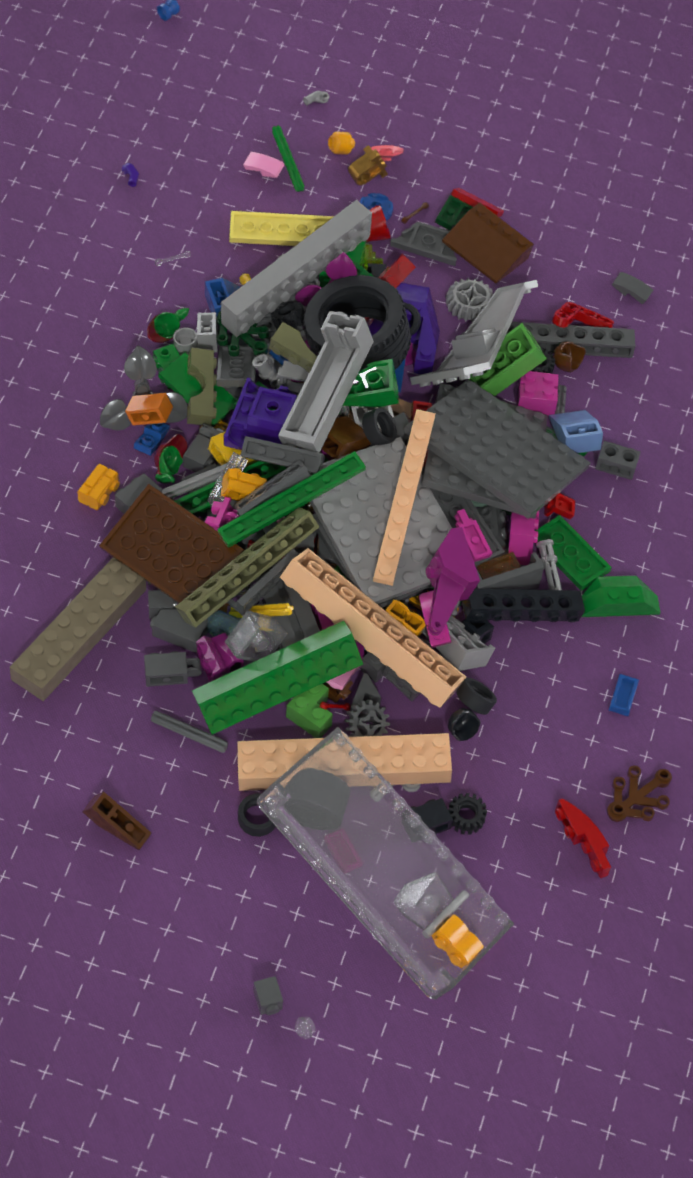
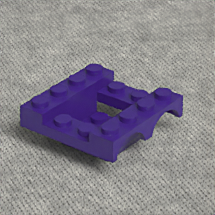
M247 378L224 434V446L242 450L245 436L282 444L278 435L298 396L293 394L288 387L280 385L278 389L272 390L259 387L253 383L251 378Z

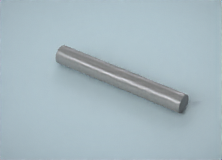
M462 890L422 932L423 936L429 939L469 897V893Z

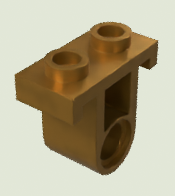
M369 145L363 149L366 154L354 161L348 168L349 174L357 185H364L379 174L382 178L388 175L385 170L387 165L376 149L372 150Z

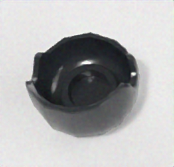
M460 708L453 712L448 719V730L458 741H466L477 733L481 722L472 710Z

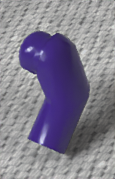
M126 163L122 166V172L130 175L128 185L135 187L139 172L133 164Z

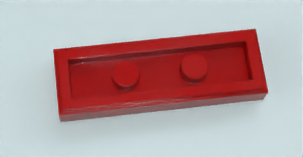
M461 188L452 190L451 195L473 207L481 203L498 217H501L504 213V210Z

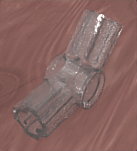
M233 452L207 501L211 507L214 501H224L225 497L221 496L222 478L229 468H238L243 472L248 459Z

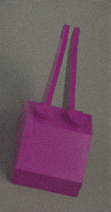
M462 527L450 529L426 567V576L434 587L428 632L434 636L442 632L458 601L467 600L480 582Z

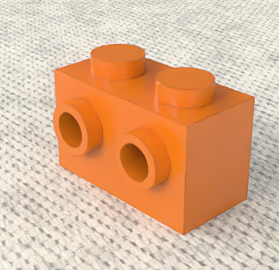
M166 393L132 396L125 413L133 426L166 423L173 406Z

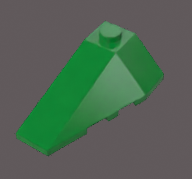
M393 359L372 362L367 365V368L360 370L342 406L383 407L399 404L398 385Z

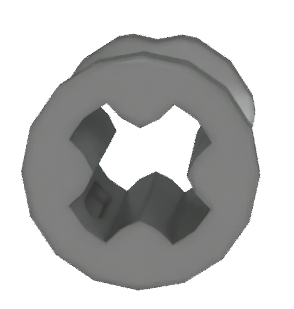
M266 354L258 355L252 361V365L258 369L259 376L263 380L269 379L275 374V368L268 362L269 358Z

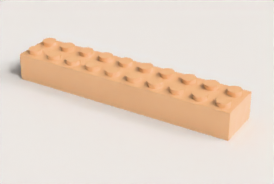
M309 548L293 558L280 576L288 587L293 588L304 600L313 604L320 613L329 617L334 625L344 620L352 632L354 640L362 644L366 651L378 657L382 664L394 670L398 677L405 679L411 684L415 691L421 692L428 698L431 704L441 708L456 692L464 679H466L462 672Z
M449 733L237 741L239 791L284 789L289 773L301 768H312L330 773L344 781L348 787L376 786L380 784L451 783L452 765Z

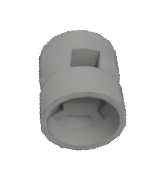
M184 327L174 333V346L180 356L185 352L189 355L191 348H198L197 333L194 329Z

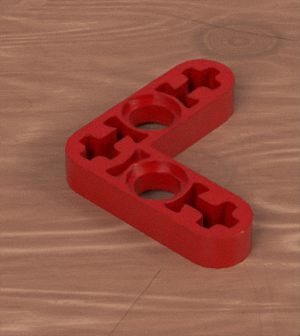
M566 302L555 312L552 319L554 325L563 328L568 327L575 319L592 327L612 328L614 324L613 320L573 302Z

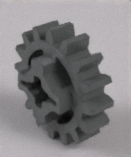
M372 700L358 701V705H352L353 712L347 711L350 719H345V722L349 723V726L345 728L346 731L352 732L349 737L382 736V733L387 734L388 731L385 729V726H389L390 723L385 720L389 717V714H383L386 708L379 707L380 703L372 702ZM368 720L373 722V724L362 723V721Z

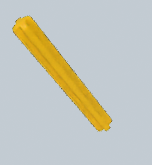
M289 603L254 605L243 616L231 607L229 615L233 616V618L288 616L292 614L294 607L293 605L290 606Z

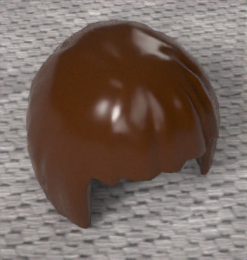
M562 342L554 350L555 365L560 370L571 373L579 368L586 350L584 347L573 342Z

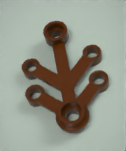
M636 765L631 766L627 773L629 777V798L623 802L622 790L626 785V781L623 777H616L613 780L614 802L610 803L607 808L609 818L614 822L623 821L626 817L651 821L655 814L654 809L651 807L665 810L670 804V799L665 795H661L658 798L645 796L657 787L665 788L669 786L672 780L671 773L666 769L658 770L654 779L638 790V778L640 777L641 769ZM631 771H636L638 774L634 775ZM616 782L622 783V786H618ZM663 800L666 802V804L663 805L660 803V801ZM633 805L651 806L644 807L643 810L630 808ZM644 812H649L651 816L645 815Z

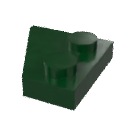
M450 195L438 214L435 223L448 230H452L473 207Z

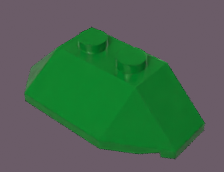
M637 576L597 577L582 595L585 608L582 617L660 615L661 613L658 596Z

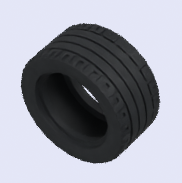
M366 275L340 278L320 289L308 303L303 322L310 350L317 357L325 343L320 329L329 311L343 312L347 317L359 315L363 318H374L384 323L381 329L372 336L374 342L360 370L367 368V365L372 362L393 359L394 369H397L406 358L411 345V333L406 309L401 295L388 282Z

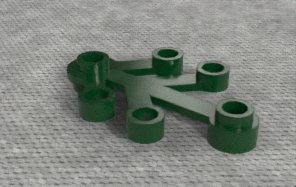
M220 311L217 315V324L220 325L217 344L225 346L228 344V336L226 335L228 329L221 324ZM255 323L246 333H242L238 337L232 334L231 345L228 347L229 355L235 357L240 354V338L253 349V354L256 357L261 354H267V343L255 341L248 334H258L259 338L265 339L269 336L268 327H257V323Z

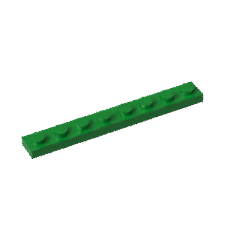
M354 451L218 528V534L229 548L293 512L298 507L307 504L365 471L366 466Z

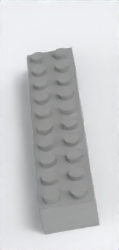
M355 200L221 302V324L236 337L246 333L253 324L259 323L266 314L273 312L278 305L286 302L296 291L298 292L308 282L314 281L321 272H325L326 266L330 261L337 258L342 252L353 251L360 242L366 241L370 236L372 212L358 200Z

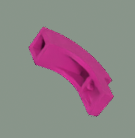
M434 590L419 594L427 632ZM447 623L442 632L437 636L431 635L428 632L432 648L452 643Z

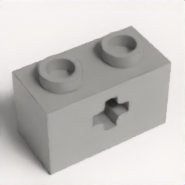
M216 312L197 313L198 348L214 350V353H217L218 326Z

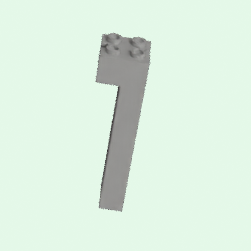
M329 311L320 329L325 343L278 435L282 445L302 448L317 453L320 452L374 342L365 318L359 315L347 317L343 312Z

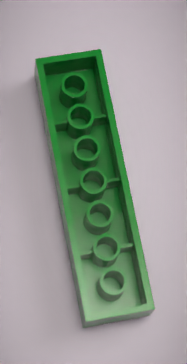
M343 620L192 690V693L213 735L363 665L353 634Z

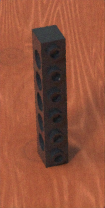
M474 589L467 600H462L465 619L474 621H568L573 623L579 621L585 612L580 590Z

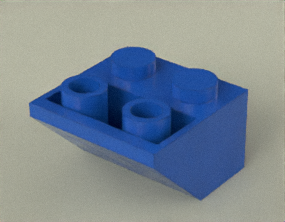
M224 278L205 281V298L210 312H216L217 316L221 311V302L238 290L240 286Z

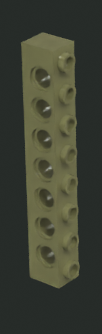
M298 507L176 605L175 608L183 620L196 628L317 530L319 525L311 512Z

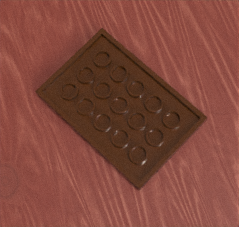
M150 484L146 486L99 545L106 553L177 603L183 601L244 552V549L236 544L228 548L218 534V531Z

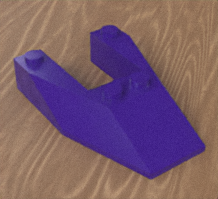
M401 283L396 290L401 295L403 302L417 308L421 316L420 327L411 336L410 340L412 344L418 345L413 373L422 375L433 372L440 330L430 288ZM406 310L410 328L413 324V316L411 312ZM374 318L367 320L371 336L381 329L384 324L382 321Z

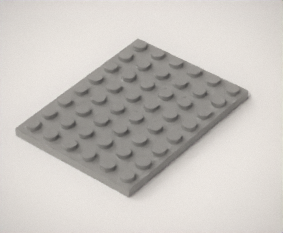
M401 437L396 438L389 444L375 445L357 451L356 453L365 464L366 470L310 501L354 585L377 604L431 584L430 579L426 576V567L452 528L430 488L421 485L423 478L421 474L394 584L391 586L373 582L407 448ZM342 456L339 459H333L321 463L319 471L344 458L345 456Z

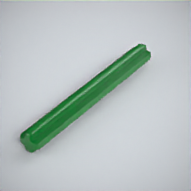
M279 125L273 126V136L295 191H303L305 185L282 128Z

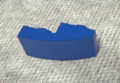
M165 423L147 424L144 428V433L135 441L134 449L151 456L165 438L170 425Z

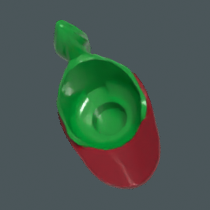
M189 308L179 309L175 313L163 312L156 315L148 324V338L157 343H165L173 339L174 333L180 328V321L188 315Z
M175 434L167 443L161 444L156 450L154 456L155 466L157 467L155 479L160 483L175 482V478L172 475L178 473L179 467L183 463V455L188 447L185 438L181 434Z

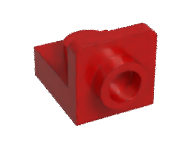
M559 493L544 506V515L548 517L554 512L567 519H571L575 513V500Z

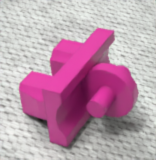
M225 497L223 502H213L211 511L212 514L217 516H207L205 523L216 531L218 528L240 517L237 515L238 511L230 505L231 498Z

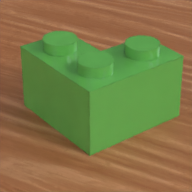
M320 684L295 696L287 704L286 718L313 737L321 738L332 726L333 714L327 709L320 707L321 702L326 703L328 701L329 688Z

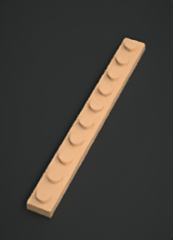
M416 409L373 582L391 586L394 584L436 413Z

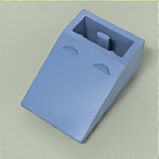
M586 410L549 415L558 441L567 445L576 453L601 450L603 431L598 420Z

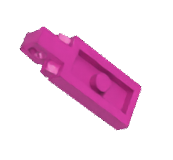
M465 509L457 511L454 516L457 522L455 525L456 528H463L473 561L477 562L491 557L492 551L477 521L472 518L469 519Z

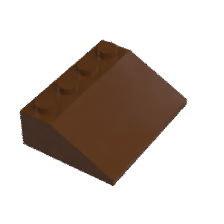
M481 203L470 209L442 240L445 245L495 284L529 258L534 245Z

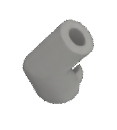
M315 91L304 97L303 101L306 105L313 102L326 103L329 99V94L327 92Z

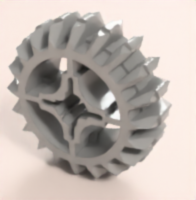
M467 278L466 281L460 279L459 282L455 281L453 285H450L446 294V306H448V311L452 312V316H457L458 320L463 318L465 322L467 320L473 322L493 296V291L489 288L488 284L483 285V281L477 282L476 278L474 280Z

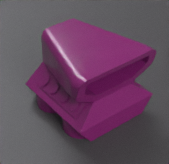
M227 633L212 638L203 636L196 641L197 657L200 659L201 667L205 671L209 682L244 667V661Z

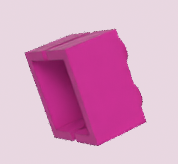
M529 371L522 376L518 384L517 406L541 412L548 416L555 414L558 400V374Z

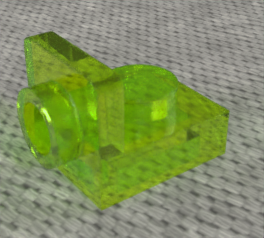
M366 244L365 270H367L368 263L383 264V259L376 258V252H372V244Z

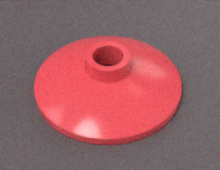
M392 145L371 147L372 150L376 149L383 161H391V157L398 156L404 152L403 148Z

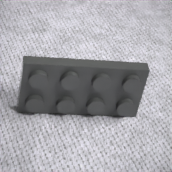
M219 345L217 386L223 388H243L247 378H251L255 384L256 368L252 365V361L256 356L253 354V349L248 345H239L240 354L233 357L229 355V345Z

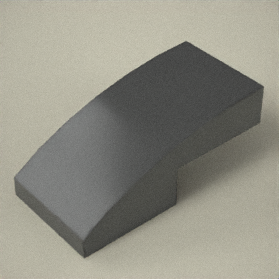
M620 272L611 284L624 296L629 293L641 304L646 302L653 292V289L647 284L623 272Z

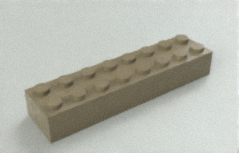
M113 557L9 667L11 680L44 701L146 591V580Z

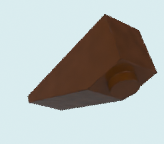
M104 791L95 795L82 811L96 825L137 850L141 849L152 834Z

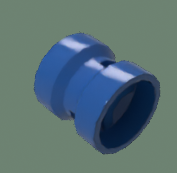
M166 0L165 4L162 3L157 6V13L164 21L180 12V7L176 0Z

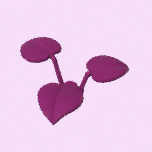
M344 252L326 266V274L331 278L329 283L340 278L357 275L354 263ZM318 285L303 287L296 293V301L307 306L321 287Z

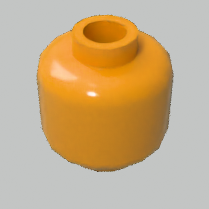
M336 131L328 139V147L334 154L347 155L355 146V140L349 132Z

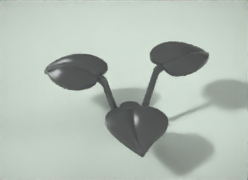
M137 345L124 364L126 375L130 379L136 380L134 383L135 391L132 396L153 394L147 379H152L157 371L156 362L147 350ZM176 392L166 393L173 406L166 422L175 423L187 418V403L185 399ZM114 399L104 407L100 415V425L102 427L112 430H124L130 426L131 422L125 413L127 406L123 400Z

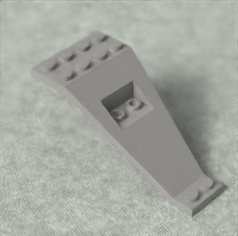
M537 280L498 288L466 332L456 336V340L451 341L453 349L439 368L434 372L411 377V384H419L420 387L431 385V381L435 385L444 383V379H446V382L456 381L457 377H459V380L471 378L470 374L473 377L484 374V370L491 369L523 295L532 292L531 288L538 287Z

